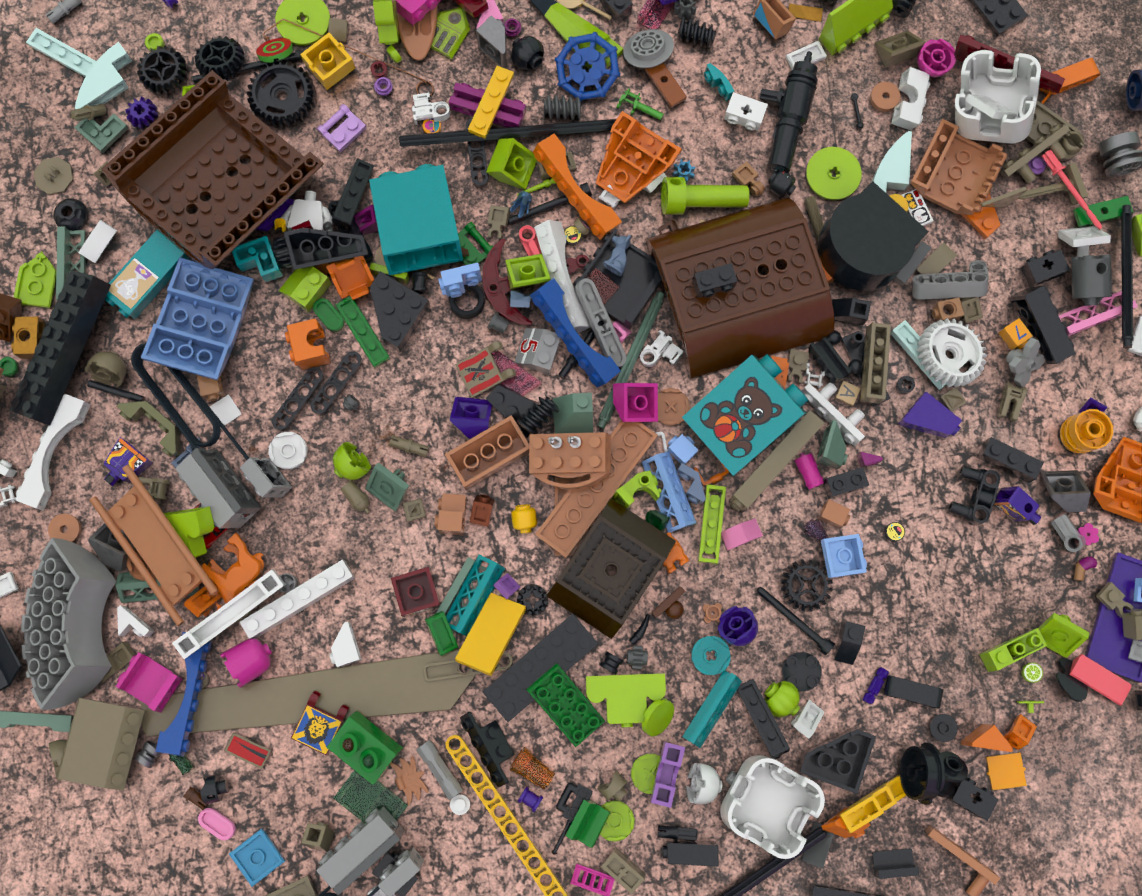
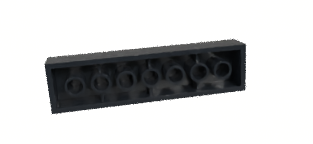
M70 270L63 289L58 295L56 305L50 313L49 321L43 329L42 337L35 347V353L27 366L24 378L19 384L17 394L11 402L9 411L43 424L51 425L111 284L93 275Z

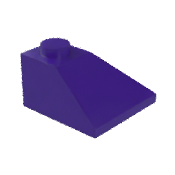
M455 396L450 421L467 438L471 439L490 428L493 405L485 399Z

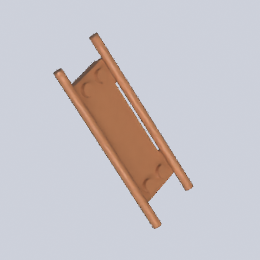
M128 464L122 470L134 486L111 509L106 511L96 496L92 497L89 501L175 624L180 626L184 621L174 608V605L180 603L201 583L205 585L211 595L216 594L218 589ZM121 530L124 531V533H125L126 536L129 538V540L131 541V543L133 544V546L136 548V550L138 551V553L140 554V556L143 558V560L145 561V563L147 564V566L150 568V570L152 571V573L155 575V577L157 578V580L159 581V583L161 584V586H159V585L157 584V582L155 581V579L153 578V576L150 574V572L148 571V569L146 568V566L143 564V562L141 561V559L139 558V556L136 554V552H135L134 549L131 547V545L129 544V542L127 541V539L124 537V535L122 534Z

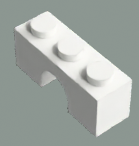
M912 67L902 73L899 91L908 95L910 103L902 101L895 106L891 124L910 131L921 124L923 119L922 110L926 104V91L930 86L929 74Z

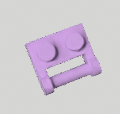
M342 104L323 125H319L316 129L341 153L366 129V125L345 104ZM344 115L348 118L331 134L328 132Z

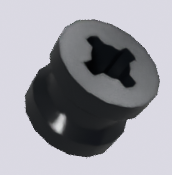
M606 652V658L599 666L616 675L618 672L617 668L619 665H622L623 660Z

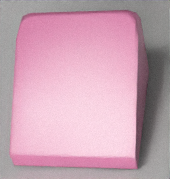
M617 321L613 323V327L622 344L632 331Z

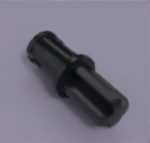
M658 825V831L665 832H658L657 838L675 839V841L678 839L697 840V829L678 827V825L676 827Z

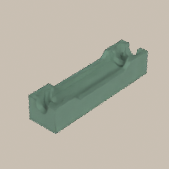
M0 710V728L30 725L51 727L53 731L69 732L74 715Z

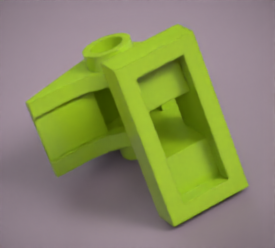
M649 470L636 474L625 485L616 490L612 499L629 509L635 501L633 495L637 491L647 492L655 501L659 499L662 491L661 488L657 489V478Z

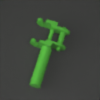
M630 89L625 90L624 93L626 94H622L616 107L619 109L622 102L626 101L633 104V110L630 113L632 116L636 109L659 120H662L664 113L639 102L638 100H641L640 93L636 95L630 92ZM628 95L635 98V101L627 99Z

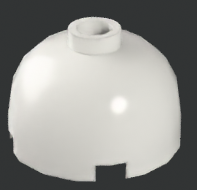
M694 763L688 773V778H692L691 787L686 786L689 802L702 805L714 801L722 790V781H720L717 771L711 766L702 763Z

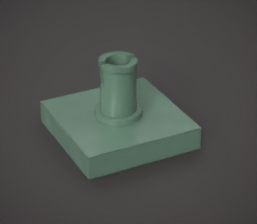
M378 462L373 468L365 490L396 512L400 508L410 485L403 481L405 478L403 471L399 475L400 469H396L392 473Z

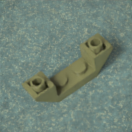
M147 401L119 403L116 406L121 410L119 414L127 421L132 419L137 422L143 414L151 421L156 419L160 423L158 427L167 433L159 442L164 447L162 451L170 457L172 455L176 457L181 455L179 428Z

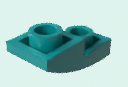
M711 63L707 64L704 72L706 82L710 83L712 88L718 86L719 94L724 97L725 101L730 100L735 91L729 80Z

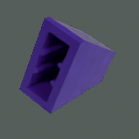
M925 392L898 424L903 427L947 438L950 435L954 436L961 427L958 425L962 420L928 392Z

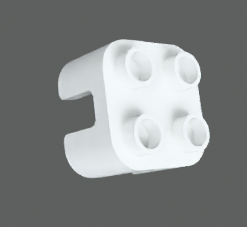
M988 50L973 52L963 63L960 94H956L955 125L959 126L957 132L962 137L972 140L1008 144L1021 142L1029 135L1032 128L1039 92L1040 63L1031 55L1018 53L1015 55L1013 69H1000L993 66L994 52ZM970 94L991 97L1015 112L1016 117L1015 119H1007V115H1003L1002 119L991 118L966 102L965 99Z
M754 755L746 759L740 767L721 804L720 814L724 824L737 835L752 841L778 858L789 859L798 855L803 849L807 839L801 836V832L811 815L815 818L820 816L824 808L825 798L822 789L814 781L797 774L777 760L764 755Z

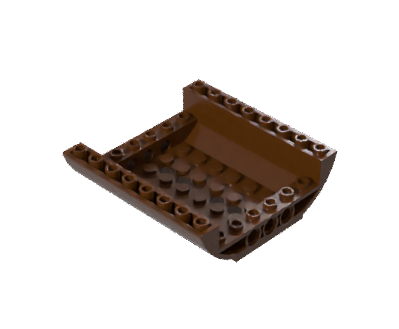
M212 70L102 168V171L140 216L193 261L195 260L207 268L214 269L317 172L324 163L311 152L306 156L299 153L228 93L226 81ZM248 158L251 161L249 164H242L241 160ZM231 170L238 172L234 177H230L227 174ZM203 195H210L211 199L209 201H202L201 197ZM191 207L198 209L194 214H189L187 211Z
M783 198L645 239L650 256L655 257L687 355L685 364L690 379L742 364L751 355H755L759 359L766 354L772 355L822 340L823 337H827L828 334L834 332V311L830 287L807 220L797 204L790 198ZM783 261L786 264V269H778L776 262ZM732 263L738 281L735 288L729 292L721 291L707 298H704V296L697 298L692 282L694 273ZM758 267H766L768 274L760 275Z

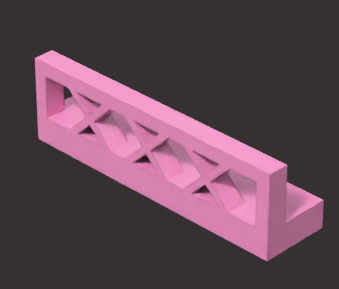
M1122 291L1112 294V297H1104L1100 301V305L1107 307L1105 312L1101 314L1095 312L1097 305L1081 306L1059 315L1060 320L1065 317L1073 320L1072 325L1066 327L1067 335L1076 334L1121 316L1122 305L1116 307L1111 304L1116 297H1119L1122 302ZM1133 300V310H1134L1135 308L1138 307L1135 300ZM1084 311L1090 315L1088 319L1081 320L1078 318L1079 313Z

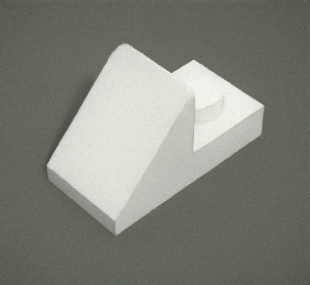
M120 605L117 608L118 636H126L131 629L139 637H150L155 632L127 606Z
M809 699L791 721V724L809 739L814 734L824 711Z

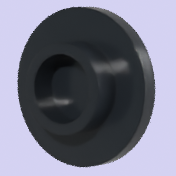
M936 715L930 722V733L940 742H949L957 735V723L950 715Z

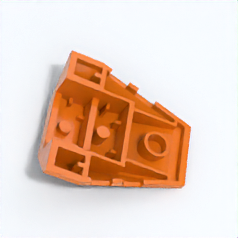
M622 111L612 125L610 139L606 145V153L600 166L596 184L624 203H627L670 168L682 149L669 140L663 139Z
M1123 436L1097 475L1093 494L1102 509L1142 523V443Z

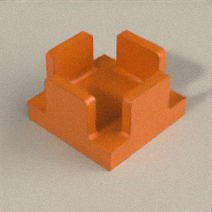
M364 256L325 264L341 299L351 296L352 300L369 293L368 287L371 286L374 278Z

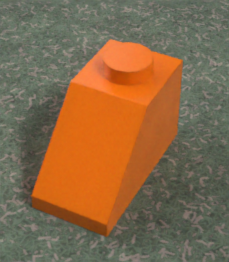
M848 806L821 827L823 830L843 838L852 836L858 838L865 834L864 830L870 826V823L849 833L839 815L850 807Z

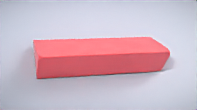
M1080 654L1072 662L1069 675L1120 706L1123 704L1132 686L1129 682L1083 654Z

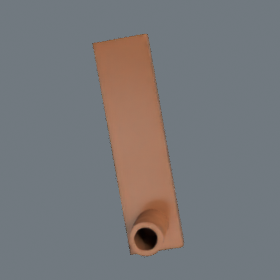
M929 824L925 832L928 836L979 872L966 890L967 894L979 896L989 881L996 885L1000 880V877L993 870Z

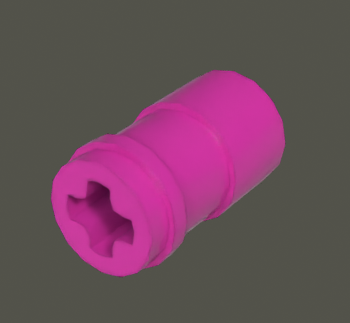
M804 452L799 454L800 458L794 460L808 490L824 484V478L817 468L818 465L813 454L805 455Z

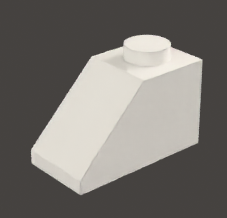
M351 622L343 624L331 647L330 659L333 665L336 664V667H342L362 660Z

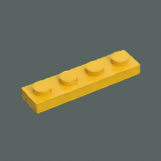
M496 66L469 125V133L486 139L514 77L513 71Z

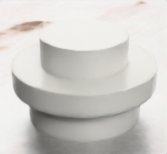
M458 794L451 799L450 808L453 813L463 815L469 810L470 801L467 796Z

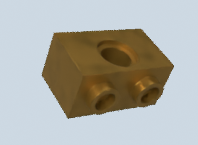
M38 316L15 317V323L12 325L14 341L11 343L14 355L19 358L33 357L35 347L38 345L45 328L44 320ZM30 334V338L24 341L25 336Z

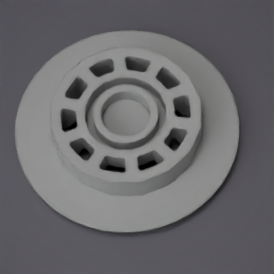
M643 30L628 39L623 50L624 57L628 63L638 68L655 67L665 62L671 56L674 42L672 37L662 30Z

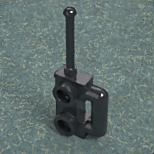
M568 783L556 804V809L562 812V816L568 820L556 846L552 850L553 855L557 854V850L583 800H590L593 794V790L580 783L578 785ZM571 793H574L577 796L572 806L565 805Z

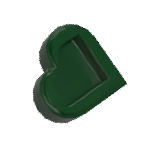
M657 510L648 511L645 517L648 523L664 532L670 519L669 516Z

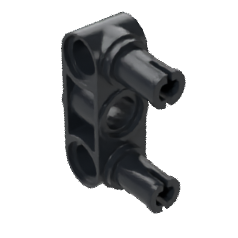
M962 465L959 476L973 480L976 483L971 496V503L969 506L952 501L948 512L963 516L972 525H980L987 522L990 518L997 497L1000 475L995 470H976ZM986 475L992 478L991 484L987 483ZM976 511L980 512L982 516L981 520H978L975 517Z

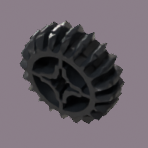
M219 35L217 39L212 37L210 41L205 40L204 45L200 44V49L196 50V55L194 56L195 65L199 73L204 77L213 70L222 79L228 81V78H235V74H240V69L244 68L245 53L241 45L233 38L229 39L225 36L222 39Z
M158 45L157 50L150 48L151 52L149 54L144 52L145 58H140L141 63L137 64L139 69L137 74L145 89H149L153 94L156 92L160 96L164 92L168 96L169 91L175 93V88L181 89L180 83L186 84L184 78L188 77L186 72L188 66L180 52H176L174 48L169 49L167 46L161 49ZM164 60H170V61H173L174 63H173V64H171V62L167 63V62H165ZM154 77L155 79H160L161 81H155L150 78Z
M802 559L799 566L795 561L793 562L794 569L788 566L786 569L789 573H782V576L787 579L780 580L781 584H785V587H781L780 591L786 590L787 594H784L782 597L783 599L790 598L787 601L788 605L793 602L795 603L793 609L796 610L800 605L801 612L805 611L806 606L809 612L813 611V606L816 610H819V603L823 606L826 605V601L823 598H831L826 592L833 591V588L827 586L832 584L833 581H827V573L823 574L826 569L824 566L818 569L819 562L812 566V560L809 559L806 565L804 559ZM808 570L814 574L809 578H805L798 571ZM793 577L798 585L795 593H793L791 586ZM818 578L821 583L820 594L817 593L818 590L815 588V582ZM811 581L808 585L809 590L805 589L801 591L804 587V583ZM807 593L813 596L815 600L806 602L800 600L799 597Z

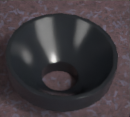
M68 198L57 204L53 217L58 227L65 226L69 231H75L85 227L89 219V211L81 201ZM65 208H72L73 212L70 216H63Z

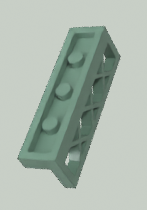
M65 226L57 227L56 300H58V295L63 289L70 270H78L86 274V257L80 254V260L75 265L71 262V257L76 252H79V249L82 248L86 241L85 230L69 231ZM71 236H81V242L74 247L71 244Z
M467 558L436 614L441 611L445 615L448 613L475 560ZM480 565L479 569L483 571H486L487 569L482 565ZM477 579L471 582L472 590L478 586ZM468 596L462 599V607L468 605ZM459 614L454 615L452 618L454 626H457L460 620Z
M129 572L119 573L115 585L121 603L158 599L154 592L148 594L142 591L144 588L149 587L146 581L135 579ZM156 578L155 581L157 582V584H158L159 586H161V584L159 583V581H158L157 578ZM199 585L187 596H192L200 590ZM123 590H131L135 592V594L131 596H125Z

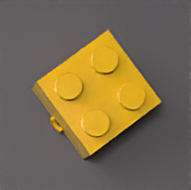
M330 32L300 54L305 66L326 90L355 69L353 59L344 50V45L341 42L338 43Z

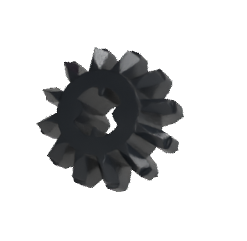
M281 236L274 239L272 245L278 265L282 269L293 267L285 237Z

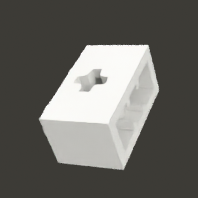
M733 92L724 120L734 125L745 126L748 130L759 131L768 104Z

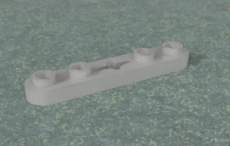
M582 279L577 282L575 287L577 296L604 356H611L616 365L621 367L626 362V354L598 290L592 280ZM603 321L604 324L602 326H599L598 322Z

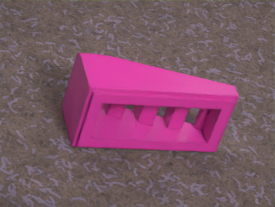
M576 863L570 884L603 896H610L615 879L608 873ZM583 870V871H584V875H583L582 881L579 882V881H578L579 874H580V871ZM588 873H591L590 883L586 884ZM596 875L600 876L597 887L593 886ZM604 878L608 879L605 890L601 889Z

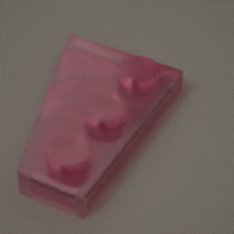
M501 352L492 353L501 373L510 368L516 372V376L500 383L501 385L525 396L542 384V382Z

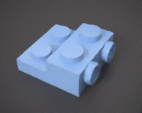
M478 263L440 271L442 278L438 279L442 295L451 296L452 298L459 297L462 293H465L464 285L475 286L482 281Z
M859 534L821 540L828 578L867 572V562L862 551L863 542Z

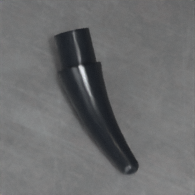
M646 614L641 626L629 639L632 645H635L644 636L649 623V614Z

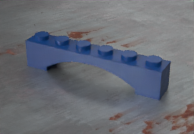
M552 278L530 296L533 303L544 314L546 321L555 329L557 336L566 344L567 350L574 355L578 365L587 373L591 383L598 388L610 381L621 370L611 356L605 357L597 353L578 335L564 307L562 295L565 293L556 280Z
M211 641L185 658L187 681L184 698L173 722L164 732L160 731L155 752L183 757L185 752H188L190 747L188 737L194 728V720L192 719L199 705L197 696L203 687L201 675L207 668V660L205 659L207 653L211 650Z

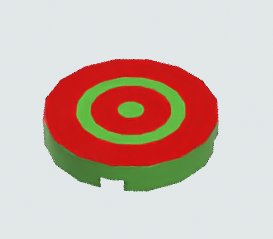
M276 38L261 44L257 48L256 54L260 61L272 63L276 58L282 60L288 57L293 52V45L290 39Z

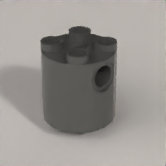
M1111 255L1071 257L1072 299H1081L1084 302V306L1100 305L1103 297H1112Z

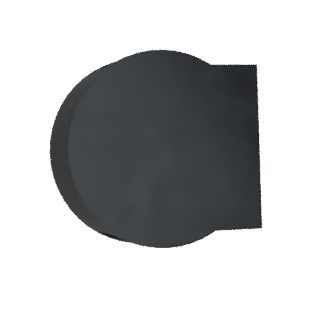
M872 181L859 195L847 198L834 210L831 218L825 223L819 233L817 250L824 269L838 283L853 290L873 291L886 286L896 277L898 272L910 261L915 247L929 231Z

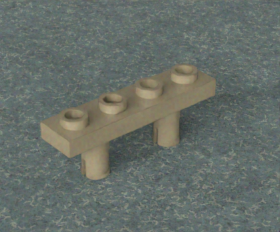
M1067 124L1053 126L1049 129L1050 133L1047 136L1037 138L1031 148H1024L1018 153L1019 157L1004 163V168L1000 170L1001 175L1009 177L1015 171H1018L1025 182L1030 183L1037 177L1028 163L1043 150L1049 148L1058 160L1064 158L1067 152L1059 143V138L1070 131Z

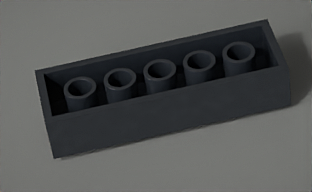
M571 614L482 693L503 718L509 722L535 700L526 690L556 663L566 673L599 643L575 615Z

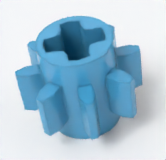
M681 159L679 165L674 164L673 169L676 171L673 172V177H684L686 184L689 178L694 179L695 175L692 172L695 171V166L691 167L690 160L683 162Z

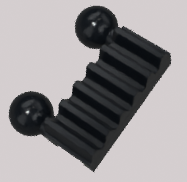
M836 330L828 334L827 337H823L820 342L816 344L811 343L808 347L809 354H813V360L816 359L817 365H821V371H825L826 377H830V383H836L848 377L851 373L859 374L864 367L862 361L858 359H853L849 362L848 366L832 346L839 344L842 339L840 332Z

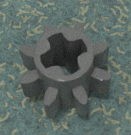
M693 0L675 1L674 14L678 15L680 19L685 16V20L690 19L691 15L696 14V2H693Z
M633 645V650H627V664H632L631 669L642 670V665H647L648 651L643 650V646Z

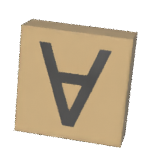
M843 381L835 399L853 406L861 388Z

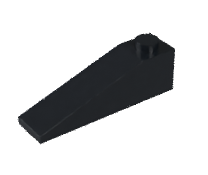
M309 228L284 232L293 270L368 254L364 235Z

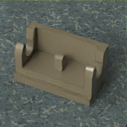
M614 847L601 866L631 894L645 880L646 873L617 847Z

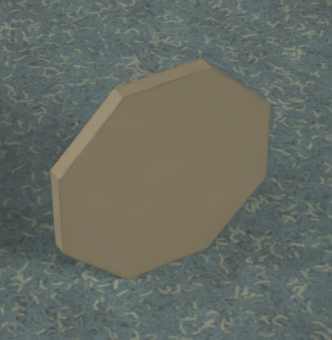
M59 157L42 160L34 171L36 187L48 195L65 192L73 182L71 165Z

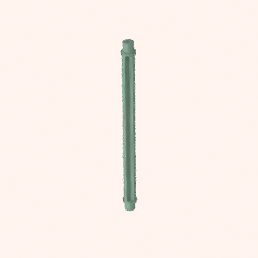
M657 291L655 297L652 298L626 356V362L621 367V371L614 384L627 383L663 304L664 293ZM613 387L596 425L603 430L606 424L609 423L615 409L613 404Z

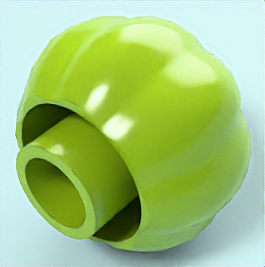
M781 681L777 684L773 682L764 692L766 695L765 702L774 717L794 716L800 710L798 706L800 694L796 686L791 682Z

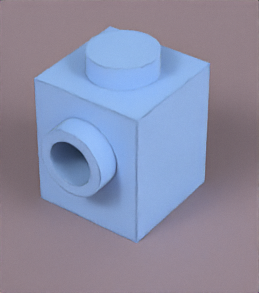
M683 434L679 437L674 436L668 443L670 445L668 452L680 464H686L698 452V449L694 446L695 442L689 436L685 437Z

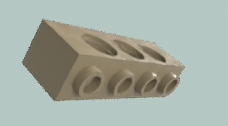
M872 322L866 327L860 402L879 404L886 399L890 324Z

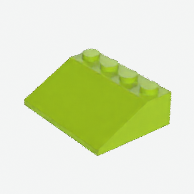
M892 0L846 1L829 13L819 37L820 42L831 55L843 52L848 44L851 42L853 44L862 37L861 35L872 32L877 24H883L890 18V13L893 9Z

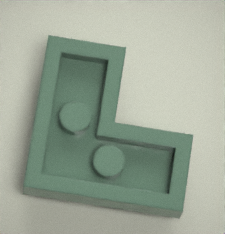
M113 113L101 126L93 119H84L74 128L103 154L129 127Z

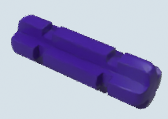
M882 667L877 670V676L873 678L867 690L868 693H865L863 697L864 702L870 705L874 703L875 695H878L885 682L883 680L889 674L888 670Z

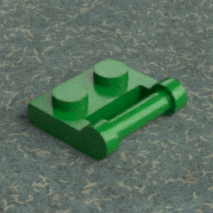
M473 222L468 223L458 233L460 246L469 252V256L463 257L462 263L464 265L474 263L480 265L486 260L488 253L493 248V245L490 246L475 229L476 226ZM469 233L485 250L482 254L466 237Z

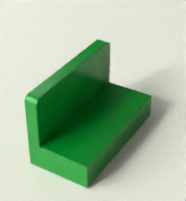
M583 800L566 837L571 840H579L586 846L593 848L610 815V811L592 800Z

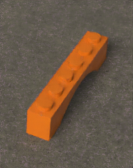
M555 133L539 142L533 150L536 160L543 165L546 173L553 178L559 190L566 195L569 203L576 208L581 219L586 221L592 233L601 240L608 233H612L615 228L617 229L622 221L614 210L588 196L573 179L567 165L566 148Z

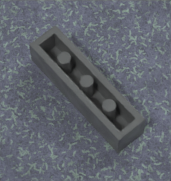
M922 241L914 251L910 261L899 271L893 281L903 287L932 247Z

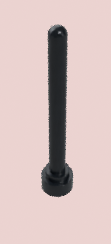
M588 183L581 184L580 188L591 197L592 193ZM563 195L529 209L528 214L526 210L522 218H519L518 214L509 217L508 224H514L569 202L566 195Z
M763 587L757 588V593L818 644L817 647L820 648L819 651L826 656L835 645L833 641L819 636Z

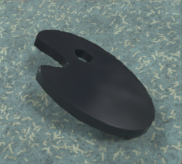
M1067 658L1059 659L1058 663L1065 673H1056L1059 686L1070 699L1082 702L1088 694L1087 685L1069 675L1072 666L1071 660Z

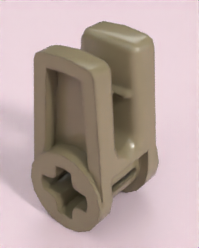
M1007 382L1002 391V399L997 417H1006L1011 401L1012 408L1009 413V420L1016 422L1026 397L1027 388H1018Z
M138 477L143 485L150 486L147 491L153 499L167 500L165 495L170 481Z

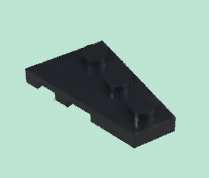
M498 384L486 399L505 418L512 415L526 438L529 437L530 433L517 422V419L524 421L522 414L524 413L529 416L530 414L527 409L535 410L533 403L538 404V402Z

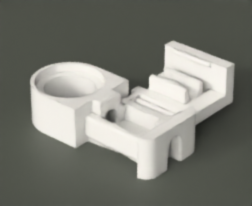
M429 93L413 95L415 106L412 107L416 125H418L417 121L433 118L434 122L445 121L450 117V108L446 102H428V100H431ZM445 108L447 111L445 114L440 115L437 113V110Z
M660 330L658 331L659 336L651 346L647 345L640 354L641 363L645 367L656 365L661 355L663 358L665 356L669 358V362L674 367L684 354L682 349L672 343V338L666 336ZM650 353L654 356V360L652 362H645L643 357Z

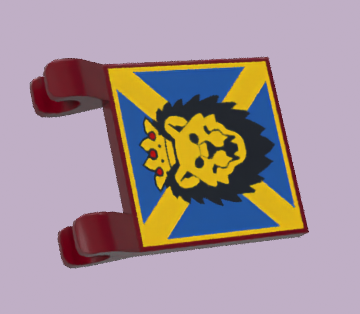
M313 691L291 739L327 755L329 749L326 747L339 731L349 707L343 704L337 715L334 716L315 707L321 693Z

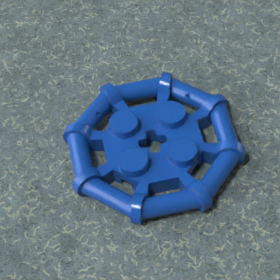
M598 32L576 37L570 36L568 42L554 60L557 67L559 88L562 87L575 98L579 96L580 102L597 97L604 98L621 74L619 72L616 52L618 49L600 37ZM590 42V47L580 49L578 45ZM596 45H600L606 52L603 54L595 49ZM574 48L576 52L572 54L571 59H565L570 50ZM610 57L611 70L607 69L606 58ZM587 62L590 65H592V68L589 69V72H586V70L583 69V66H585V63ZM564 65H569L570 76L565 78ZM606 74L610 75L604 85L601 86L602 77ZM574 80L581 85L579 91L569 83ZM596 86L597 90L585 92L586 87Z

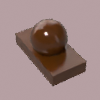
M678 587L651 612V615L656 619L665 611V614L670 619H679L684 613V607L677 599L685 593V590L682 587Z

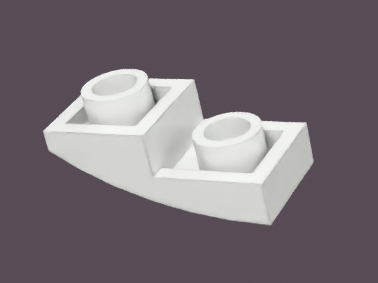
M100 220L78 253L96 263L118 230Z

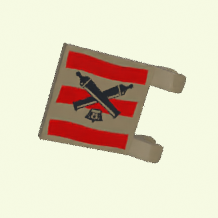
M495 341L486 348L455 364L471 398L516 376L515 370L511 368L501 373L492 356V353L503 348L501 342Z

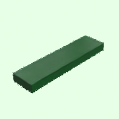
M351 296L335 304L374 368L391 359Z

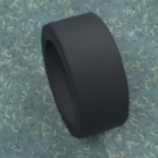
M464 285L465 290L473 291L478 297V303L472 310L464 311L460 309L456 304V298L449 296L451 310L456 316L462 319H471L477 317L482 312L485 298L482 289L478 285Z

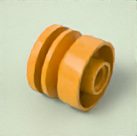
M1089 409L1068 417L1060 428V439L1063 445L1075 454H1085L1102 448L1111 441L1113 436V425L1110 418L1104 412L1097 409Z

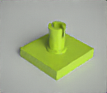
M1053 613L1039 627L1047 644L1046 647L1065 658L1089 638V632L1072 623L1067 615Z

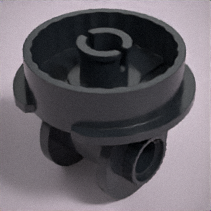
M923 743L921 746L907 748L900 763V781L903 791L910 799L918 800L925 805H930L936 796H951L956 789V783L962 782L968 775V768L958 755L947 751L940 753L937 747L931 743Z

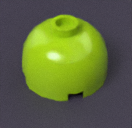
M344 442L334 452V472L340 478L358 480L370 471L371 465L367 457L363 453L359 455L355 451L357 447L350 442Z

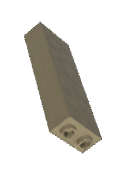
M809 410L729 499L731 502L730 506L737 512L741 511L743 513L825 422Z

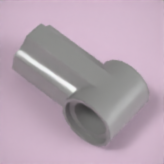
M1067 514L1051 522L1068 551L1077 552L1085 547V537L1078 532ZM1072 538L1079 540L1080 545L1078 548L1071 545Z

